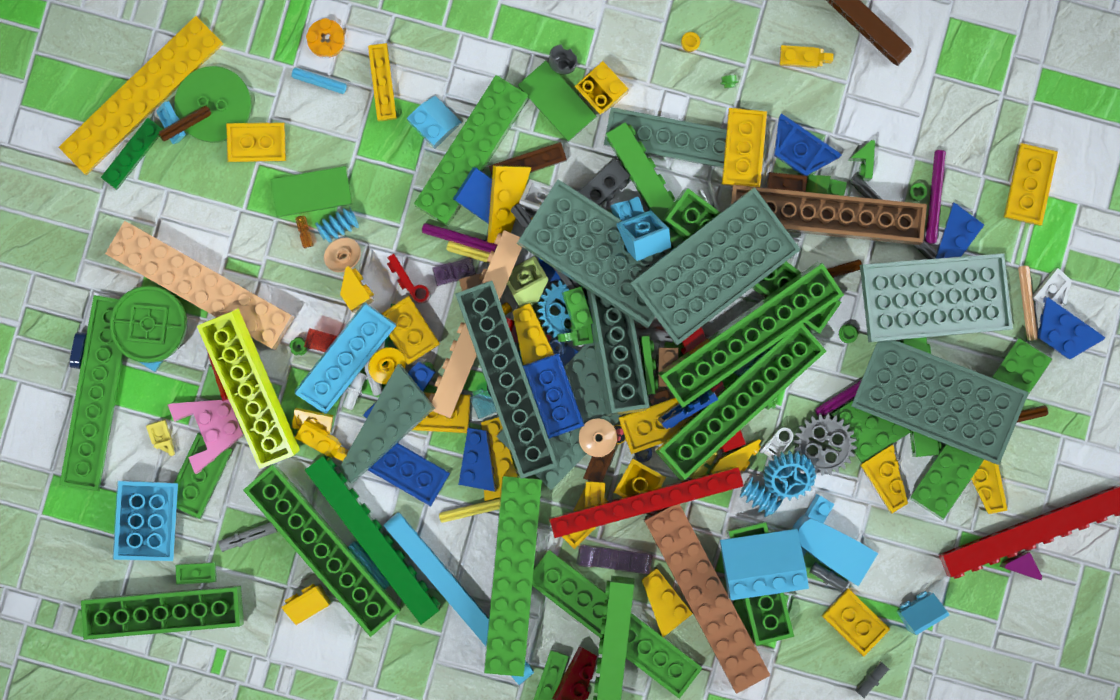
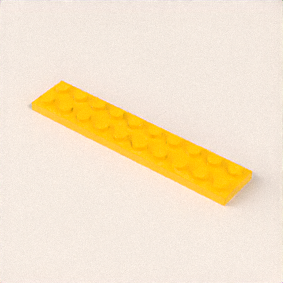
M195 16L59 146L61 151L85 175H88L159 107L190 73L197 70L223 45L222 41Z

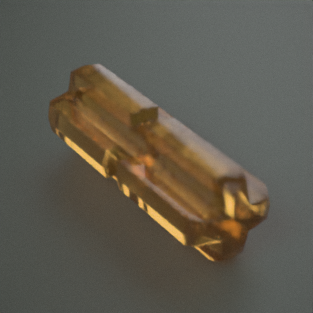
M298 216L295 220L298 231L301 233L299 235L303 248H310L313 246L311 234L308 232L309 227L306 217Z

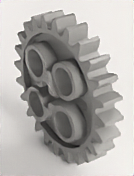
M819 413V419L812 415L811 422L805 419L806 426H799L802 432L795 433L800 438L794 440V443L799 444V446L794 447V451H800V455L804 454L807 459L809 458L815 467V473L821 470L822 476L825 471H828V474L831 475L833 469L839 473L838 467L840 466L846 469L844 463L851 464V460L848 457H855V453L851 450L857 449L856 445L851 444L856 441V438L850 437L854 434V430H847L850 424L843 425V418L837 421L836 414L831 419L829 413L826 414L825 418ZM817 427H821L825 430V433L819 437L814 434V430ZM835 434H840L843 440L840 443H835L832 437ZM809 437H812L820 442L828 440L829 445L839 447L842 450L837 451L836 449L831 448L829 446L822 448L821 443L810 441ZM810 445H815L818 448V452L810 454L807 448ZM828 452H833L836 454V459L828 461L825 455Z

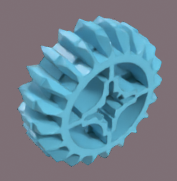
M790 450L786 455L781 452L780 457L774 455V461L768 460V466H765L763 474L765 486L770 493L777 497L780 496L782 500L787 497L791 501L792 497L798 500L800 494L805 496V491H811V486L815 483L816 473L815 467L809 458L807 459L804 454L800 455L797 451L792 454ZM797 467L801 468L804 471V474L800 473V471L797 470ZM775 478H778L779 481H782L783 483H782V484L778 483V482L775 480Z

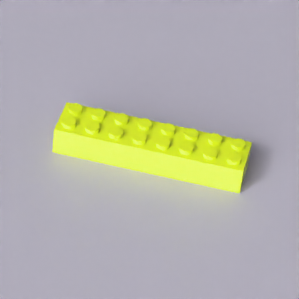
M239 308L198 325L199 333L259 469L294 456L300 451V448Z

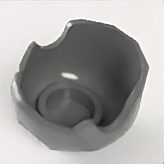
M562 45L554 46L549 54L551 69L559 74L566 75L572 73L578 64L577 56L572 52V49L566 50Z

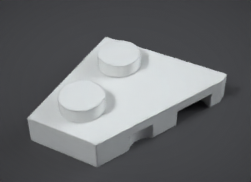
M1055 268L1033 294L1032 298L1043 309L1045 304L1043 299L1045 296L1063 307L1067 302V292L1070 289L1072 280L1060 269Z

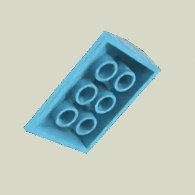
M117 480L113 560L173 561L178 483Z
M797 529L720 540L727 592L730 600L809 589L806 566Z

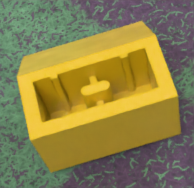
M604 61L575 85V88L600 115L617 104L628 94L629 90Z
M347 266L340 295L349 309L356 313L364 302L368 305L374 302L372 298L374 293L367 284H362L363 277L356 268L352 269L350 266Z
M313 583L301 590L302 595L299 596L296 593L284 601L286 604L281 608L295 625L332 604L321 584L315 586Z

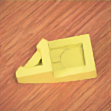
M166 419L147 424L146 428L151 443L154 445L153 447L169 453L168 455L174 456L175 450Z

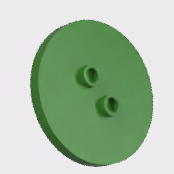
M217 66L203 67L190 73L181 82L175 96V113L180 120L201 107L207 106L211 111V115L185 131L194 138L204 142H223L227 140L226 123L248 122L252 109L251 95L243 80L231 70Z
M156 286L137 287L124 294L115 304L110 316V334L117 349L126 357L142 363L159 362L173 355L183 343L187 332L186 312L178 298L169 291Z

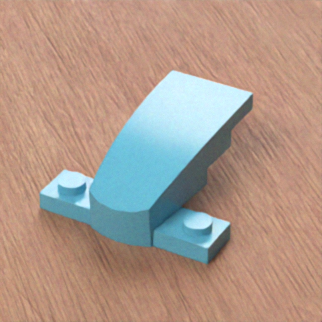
M816 494L806 513L796 521L792 528L798 530L803 557L806 552L837 574L859 586L878 553L855 539L823 524L834 504Z

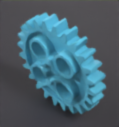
M560 280L557 282V287L552 283L550 285L551 290L547 288L544 290L547 296L541 295L540 298L543 302H538L537 305L542 307V309L536 311V313L542 314L538 318L539 321H544L541 325L542 328L547 326L546 334L552 331L553 339L557 334L571 333V329H567L564 326V321L566 319L570 320L569 314L564 313L566 305L562 292L568 291L569 288L565 283L563 285ZM550 307H557L559 314L557 316L552 315Z

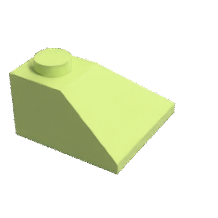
M533 256L513 268L507 286L520 308L529 303L531 305L537 303L549 279L536 257Z

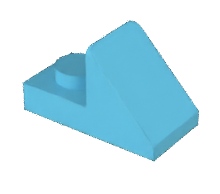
M639 196L629 201L610 205L613 215L622 221L644 213Z

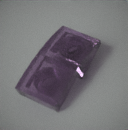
M471 257L432 268L437 286L459 281L461 278L476 275Z

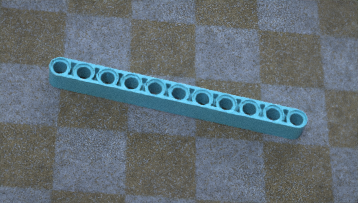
M397 512L383 524L384 527L486 646L489 617L406 519ZM525 660L524 677H511L521 685L535 672Z

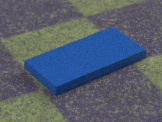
M559 353L523 365L548 439L583 427L584 423Z
M399 443L393 446L368 469V471L430 507L450 475L448 471Z

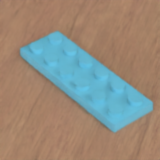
M364 302L296 388L295 394L327 414L393 331L396 324Z

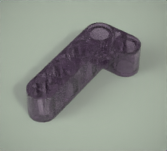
M579 544L576 565L651 574L653 555Z

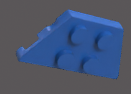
M781 113L778 119L774 156L801 175L808 176L841 157V153Z
M1044 297V310L1040 317L1041 326L1038 330L1037 338L1065 358L1072 359L1106 338L1049 297Z

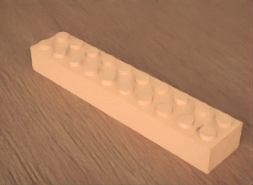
M125 220L105 253L215 317L239 308L250 336L271 349H277L295 318Z

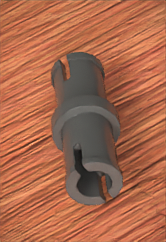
M816 562L809 571V573L822 579L824 584H830L842 593L849 584L848 581L835 575L834 571H829Z
M880 661L870 674H866V679L855 691L865 699L875 685L878 686L880 684L879 681L890 669Z

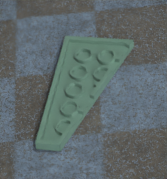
M401 364L396 366L339 467L349 483H354L435 409Z

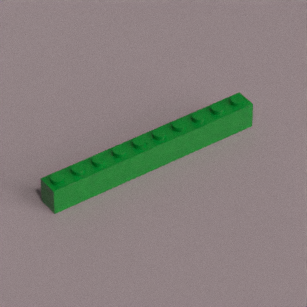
M322 456L307 467L305 472L410 612L422 625L440 611L439 606L441 604L435 596H430L427 592L429 587L423 580H418L415 576L418 574L411 564L409 566L404 561L406 559L405 555L400 549L396 550L392 545L394 543L393 539L389 534L385 535L382 532L381 523L376 518L373 520L369 515L371 510L365 503H360L357 499L360 497L353 487L351 489L346 484L348 480L342 472L338 473L334 468L336 464L332 458Z

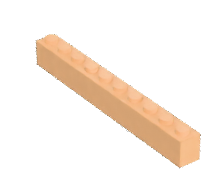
M505 230L502 234L498 233L494 243L497 244L495 252H490L487 262H490L487 270L483 269L479 278L483 280L481 284L493 281L499 300L522 249L520 245L516 244L520 237ZM463 322L460 323L457 331L460 334L458 340H453L450 347L452 355L450 359H445L442 366L445 369L443 376H438L434 385L438 387L436 393H431L429 401L435 407L433 411L448 418H451L477 356L466 324Z

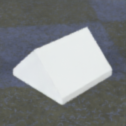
M529 179L519 204L522 208L536 213L552 187Z

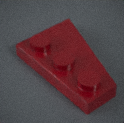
M579 646L552 699H588L589 682L593 678L597 656Z

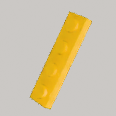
M387 43L368 45L377 121L395 120L397 116Z

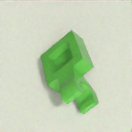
M591 324L574 330L571 327V333L557 334L558 342L572 340L573 346L594 343Z

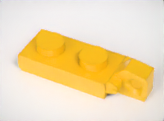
M781 45L779 65L807 68L822 67L823 63L833 62V53H823L824 49L815 47Z
M307 421L303 422L295 436V439L331 458L335 457L343 461L348 453V449L341 446L338 438Z

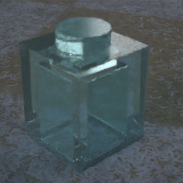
M482 388L472 393L473 397H470L478 419L497 412L488 390L484 391Z

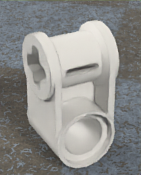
M786 427L778 428L759 452L761 454L764 453L774 461V455L780 457L781 452L784 453L785 449L792 442V431ZM785 430L788 432L789 437L786 441H781L779 434Z

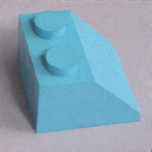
M436 96L422 103L407 117L408 123L434 149L462 123Z
M651 210L617 223V228L626 249L636 261L671 248L669 228Z
M926 591L918 594L916 600L904 602L899 606L901 609L897 610L907 630L915 635L950 616L935 594L932 592L927 593Z

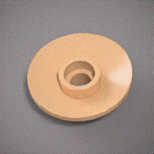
M340 238L333 241L324 253L326 266L334 272H345L347 266L353 268L361 256L360 246L351 238Z
M596 418L587 421L579 432L581 448L585 453L593 457H603L609 454L617 442V433L614 426L604 419ZM597 434L602 436V440L599 442L595 440Z

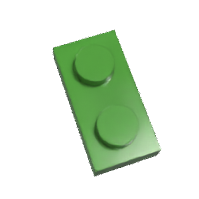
M582 287L562 292L573 330L593 324Z
M216 562L175 565L176 584L217 582Z

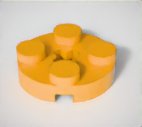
M327 18L313 23L306 34L310 50L318 57H334L342 51L345 44V35L341 26ZM329 34L330 42H321L322 36Z

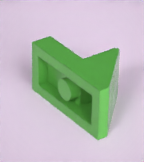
M871 140L848 160L863 162L859 167V175H862V180L864 181L873 179L875 140Z
M809 175L806 192L844 196L847 183L830 179L831 176Z

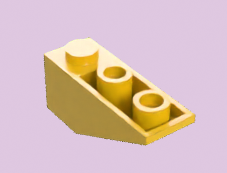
M756 439L718 459L708 474L735 466L739 467L740 471H745L750 464L748 459L752 454L755 456L760 450L761 446L759 444L761 440Z

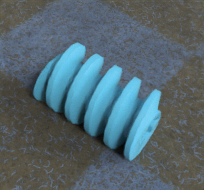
M343 208V215L336 212V218L329 215V222L323 218L322 226L317 222L315 223L323 240L326 239L328 242H332L331 236L338 239V232L344 236L345 228L352 232V225L359 228V223L351 208L349 212Z
M750 477L741 489L740 498L747 496L746 503L752 500V508L759 505L758 512L760 513L765 510L764 517L766 518L778 509L783 500L776 502L777 496L773 495L770 497L771 493L769 491L764 493L765 486L762 485L758 488L759 481L757 480L752 483L753 477Z

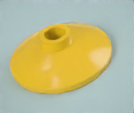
M385 347L379 349L369 360V374L377 383L387 384L398 364H401L405 369V358L396 348Z

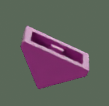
M1024 551L1000 564L1002 568L1042 580V575L1030 552Z

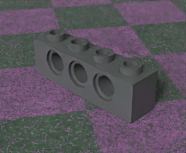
M614 159L585 185L579 193L600 206L604 201L607 203L615 197L614 192L617 189L622 190L630 183L628 181L630 175ZM612 179L615 185L610 188L606 187L604 181ZM591 192H599L601 195L600 199L592 200L590 198Z

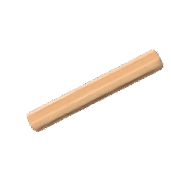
M1025 265L1020 266L1018 271L1026 336L1028 341H1034L1038 339L1032 298L1029 266Z

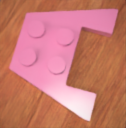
M229 400L168 404L175 422L194 414L206 444L207 450L188 457L195 474L201 472L218 455L244 436Z

